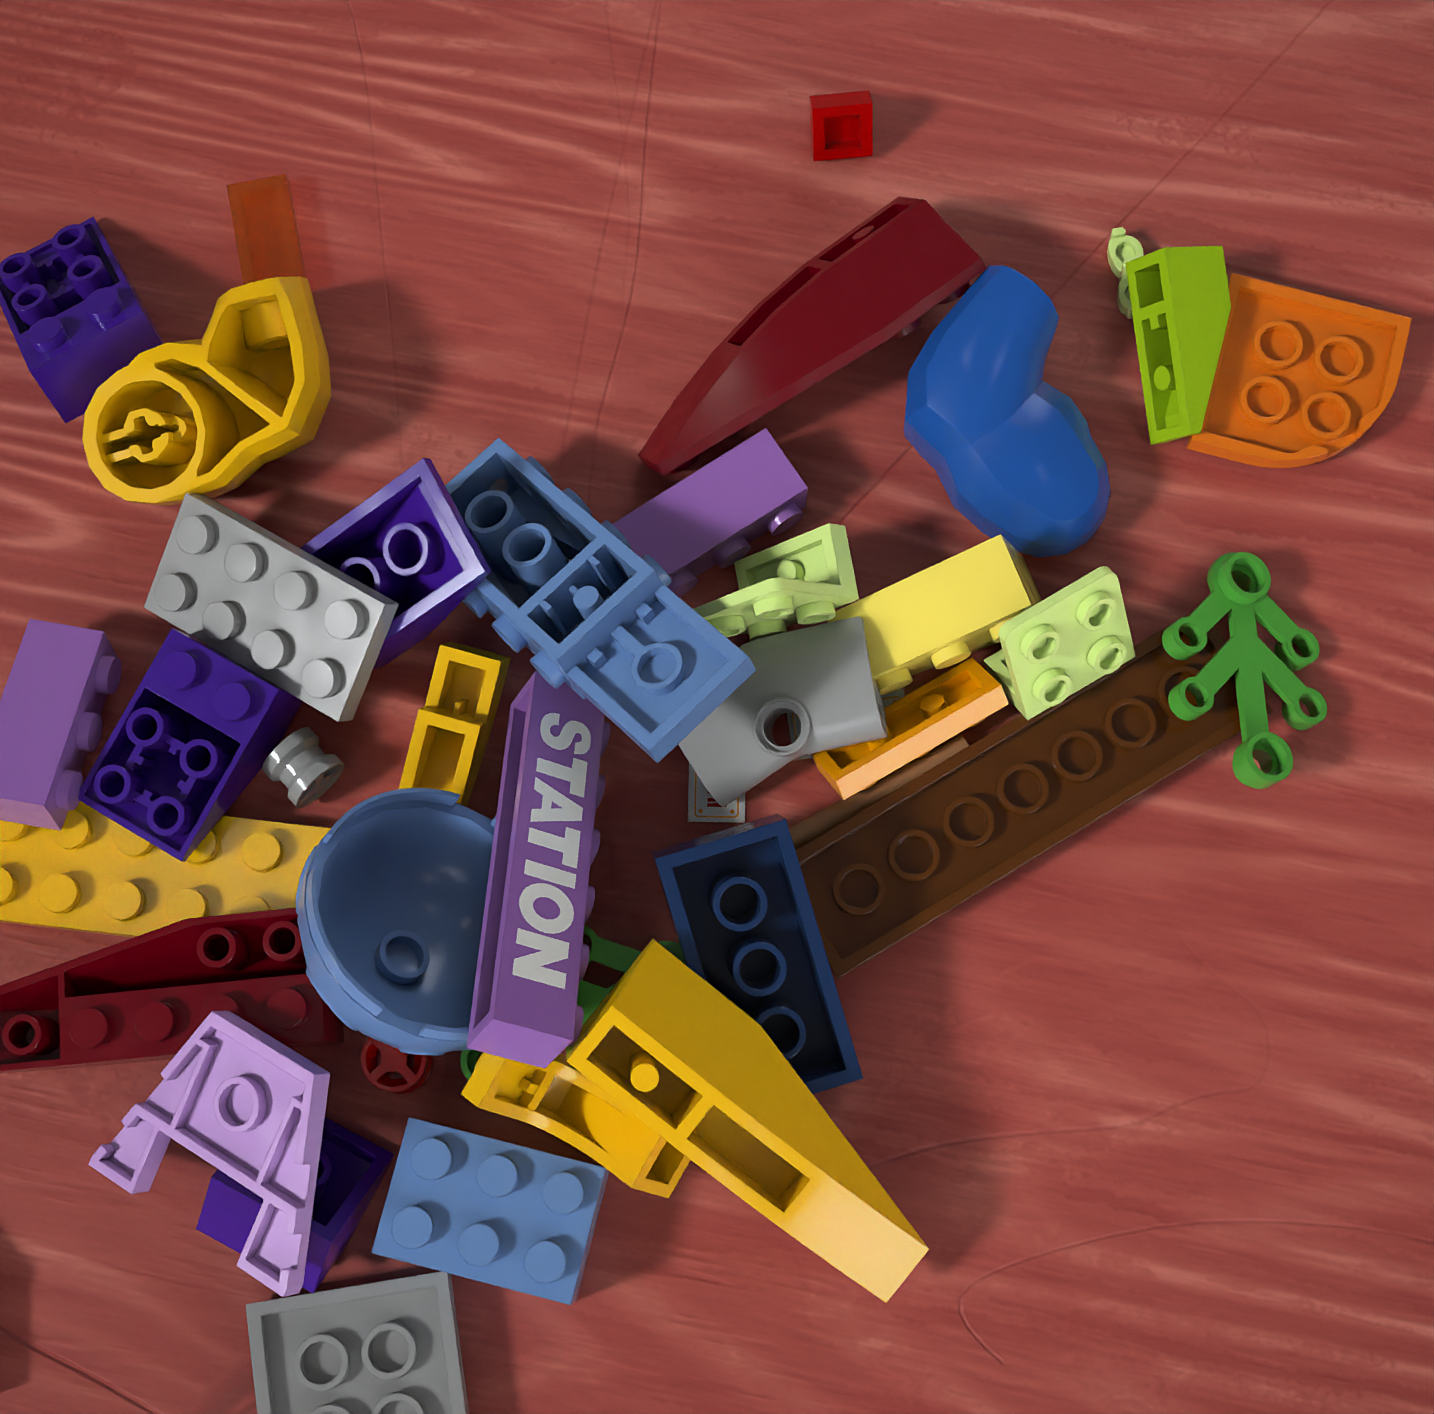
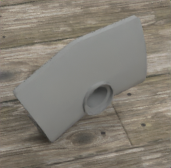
M857 616L762 637L739 647L749 656L756 671L678 745L708 792L719 805L725 807L792 760H798L811 753L887 738L888 730L885 711L878 685L872 677L863 619ZM795 712L801 721L799 738L793 744L779 746L772 735L773 725L780 715Z

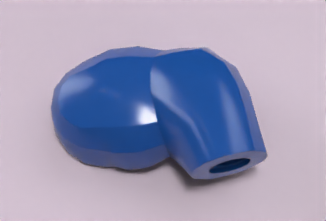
M988 265L987 269L981 273L933 330L909 370L906 387L904 436L921 457L935 469L953 507L982 533L990 538L1001 534L1018 552L1038 558L1066 555L1087 543L1104 522L1111 497L1107 464L1091 437L1087 421L1073 400L1042 380L1046 357L1059 319L1051 299L1034 281L1015 269L1004 265Z

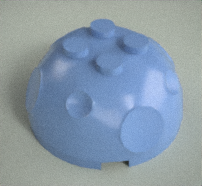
M406 788L384 792L362 801L347 811L308 856L297 888L296 913L298 914L297 921L307 965L306 974L311 984L334 1014L353 1031L359 1030L366 1036L399 1049L400 1052L438 1056L444 1055L446 1052L472 1050L466 1047L496 816L492 820L456 803L460 794L432 788Z

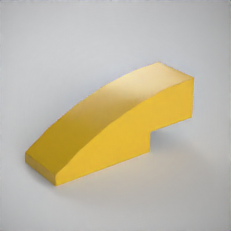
M452 641L440 644L425 706L418 709L399 789L432 788L460 794L456 803L467 807L495 719L511 660L510 657Z

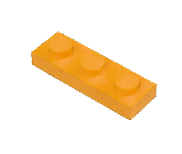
M971 657L885 707L884 711L888 730L887 738L811 753L820 773L841 798L846 800L859 791L872 787L878 780L910 761L925 756L934 747L963 730L978 725L987 716L1008 705V701L1002 685Z

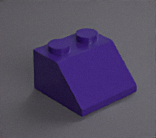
M326 1117L324 1118L302 1288L311 1293L315 1292L346 1248L394 1157L393 1153ZM217 1169L210 1179L196 1230L241 1254L263 1204V1199Z

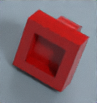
M869 90L809 96L811 151L814 162L873 156V102Z

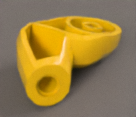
M301 276L275 277L231 288L217 299L210 322L202 339L167 342L141 352L128 366L116 371L96 389L85 411L82 441L89 467L105 489L126 501L150 505L182 504L186 493L206 495L213 499L238 488L263 464L282 457L314 440L332 395L329 356L308 279Z

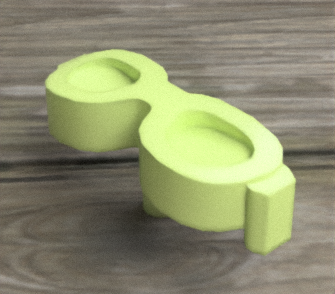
M1123 227L1112 229L1107 257L1112 272L1119 278L1117 290L1119 311L1126 315L1127 319L1133 318L1125 263L1144 256L1141 243L1136 238L1125 235L1126 230Z

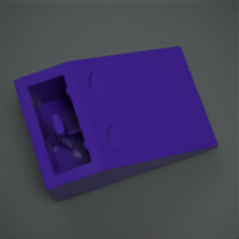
M94 217L80 224L66 226L59 230L50 240L25 253L20 252L10 255L0 263V306L30 373L65 424L85 414L96 389L116 371L128 366L139 353L164 344Z
M172 628L83 782L78 800L176 859L185 862L260 771L268 755L279 745L303 701L197 638Z

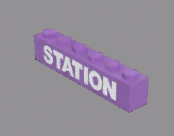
M537 671L534 672L510 705L466 1048L545 1069L566 1047H572L576 1043L583 1024L584 1011L581 1006L577 1005L579 983L584 977L589 961V947L583 944L584 924L591 914L595 899V889L593 886L588 885L590 865L596 857L600 844V831L594 829L595 810L601 802L605 789V776L599 774L600 757L605 751L609 740L610 724L604 721V713L587 698L583 700L565 682L555 689Z

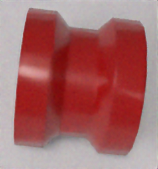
M371 1037L365 1042L360 1057L362 1071L368 1082L379 1090L399 1095L412 1093L422 1087L431 1076L434 1065L433 1055L410 1054L408 1066V1053L400 1052L399 1049Z

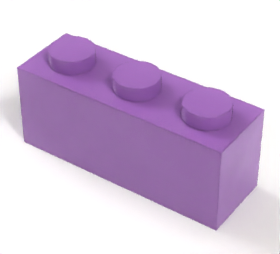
M765 428L614 522L613 525L627 539L632 551L639 557L648 554L666 571L672 581L667 588L680 598L697 585L699 580L696 576L715 564H718L720 568H726L743 558L751 549L749 543L764 533L770 531L772 535H778L795 525L803 516L801 510L806 508L808 487Z
M29 619L0 699V820L61 831L68 810H74L77 807L79 791L83 784L81 771L88 751H95L101 739L103 727L101 712L107 694L112 695L115 693L121 678V660L116 656L104 631Z

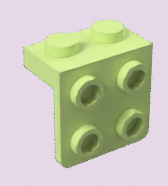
M828 523L734 562L739 590L693 608V610L726 638L738 634H749L750 641L787 632L786 627L795 623L816 624L833 619L836 616L835 608L859 600L846 527L844 525Z
M1107 566L1099 567L1006 621L998 633L1002 649L984 659L987 672L1002 685L1006 697L1027 720L1050 707L1060 704L1068 696L1102 676L1116 671L1121 665L1136 657L1118 576Z

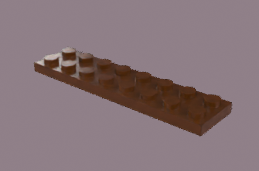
M1193 611L1183 617H1188ZM1214 625L1207 632V644L1204 649L1184 661L1174 659L1165 651L1162 644V635L1167 627L1163 628L1135 645L1136 657L1121 665L1116 671L1102 676L1068 696L1060 704L1046 709L1029 720L1022 714L796 850L831 972L835 979H841L1240 734L1241 727L1234 674L1214 695L1212 708L1195 720L1185 721L1178 718L1172 712L1168 703L1171 689L1186 678L1194 677L1226 643L1216 626ZM1179 631L1182 642L1191 646L1187 635ZM1185 691L1188 702L1197 707L1195 697L1190 692ZM1265 700L1268 716L1273 712V710Z

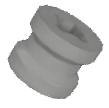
M304 727L289 735L274 748L263 763L262 771L272 781H281L288 788L287 797L296 807L302 808L322 796L338 780L344 771L345 764L335 754H325L319 747V737L309 727Z

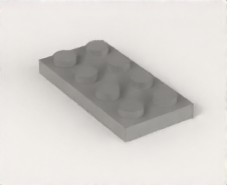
M186 493L144 608L337 722L350 721L354 718L399 603L208 496Z

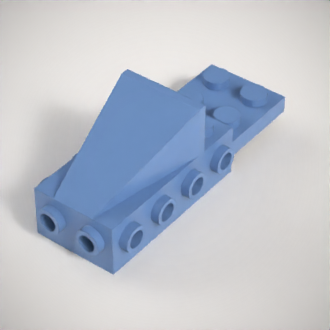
M497 438L445 485L491 570L482 582L463 600V603L479 618L486 612L494 616L496 620L491 625L498 635L517 653L525 646L535 655L530 659L531 664L550 685L557 689L565 682L583 700L585 698L590 700L653 760L659 763L746 681L756 669L748 655L667 588L672 581L666 571L651 556L644 554L642 557H639L631 550V545L624 535L612 523L605 520L600 524L592 517V512L574 491L568 487L561 491L555 486L550 474L532 456L526 459L522 458L505 442Z

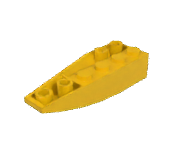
M653 938L582 1025L576 1043L572 1047H566V1061L730 1191L839 1271L887 1303L928 1252L929 1248L763 1027Z

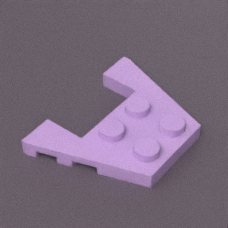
M229 1010L211 1011L160 1073L164 1078L145 1102L134 1104L121 1120L124 1124L123 1129L111 1143L101 1144L92 1155L88 1165L130 1194L148 1192L172 1138L263 1199V1204L236 1266L282 1297L298 1294L304 1282L330 1072Z

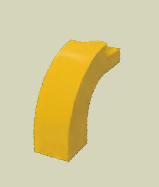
M483 1053L479 1057L471 1077L461 1092L462 1096L478 1108L528 1123L558 1137L594 1159L629 1187L669 1199L690 1162L688 1157L566 1061V1055L561 1053L545 1069Z

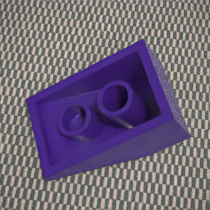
M430 458L421 459L300 548L399 603L374 668L384 667L426 638L491 572Z

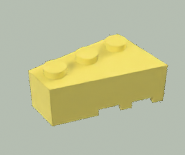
M1000 534L835 611L836 616L827 622L857 616L863 619L872 677L878 685L880 695H885L909 685L913 681L912 675L933 667L935 669H943L968 658L972 652L999 643L998 633L1001 626L1006 621L1039 603L1042 599L1023 556Z

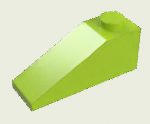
M1223 246L1164 247L1125 263L1151 445L1163 444L1201 433L1231 310Z

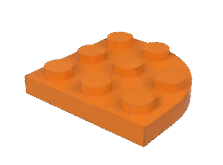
M1231 273L1228 278L1231 310L1200 434L1189 436L1186 449L1258 467L1294 468L1326 460L1354 444L1379 418L1395 391L1412 318Z

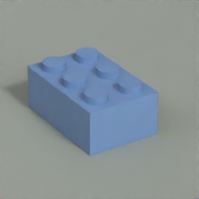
M409 1117L371 1253L572 1305L577 1300L609 1170L603 1166Z

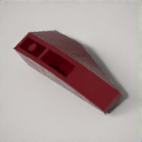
M897 197L803 264L750 311L714 349L676 397L638 454L639 458L645 466L662 475L685 470L699 459L703 451L728 436L735 434L746 425L888 339H899L914 331L922 322L920 316L937 304L952 302L966 293L971 287L969 281L987 269L982 258L926 200Z
M296 908L188 918L0 985V1074L173 1059L211 1011L229 1010L289 1048L344 1043L343 1022L324 1002L306 974L307 965L299 932Z

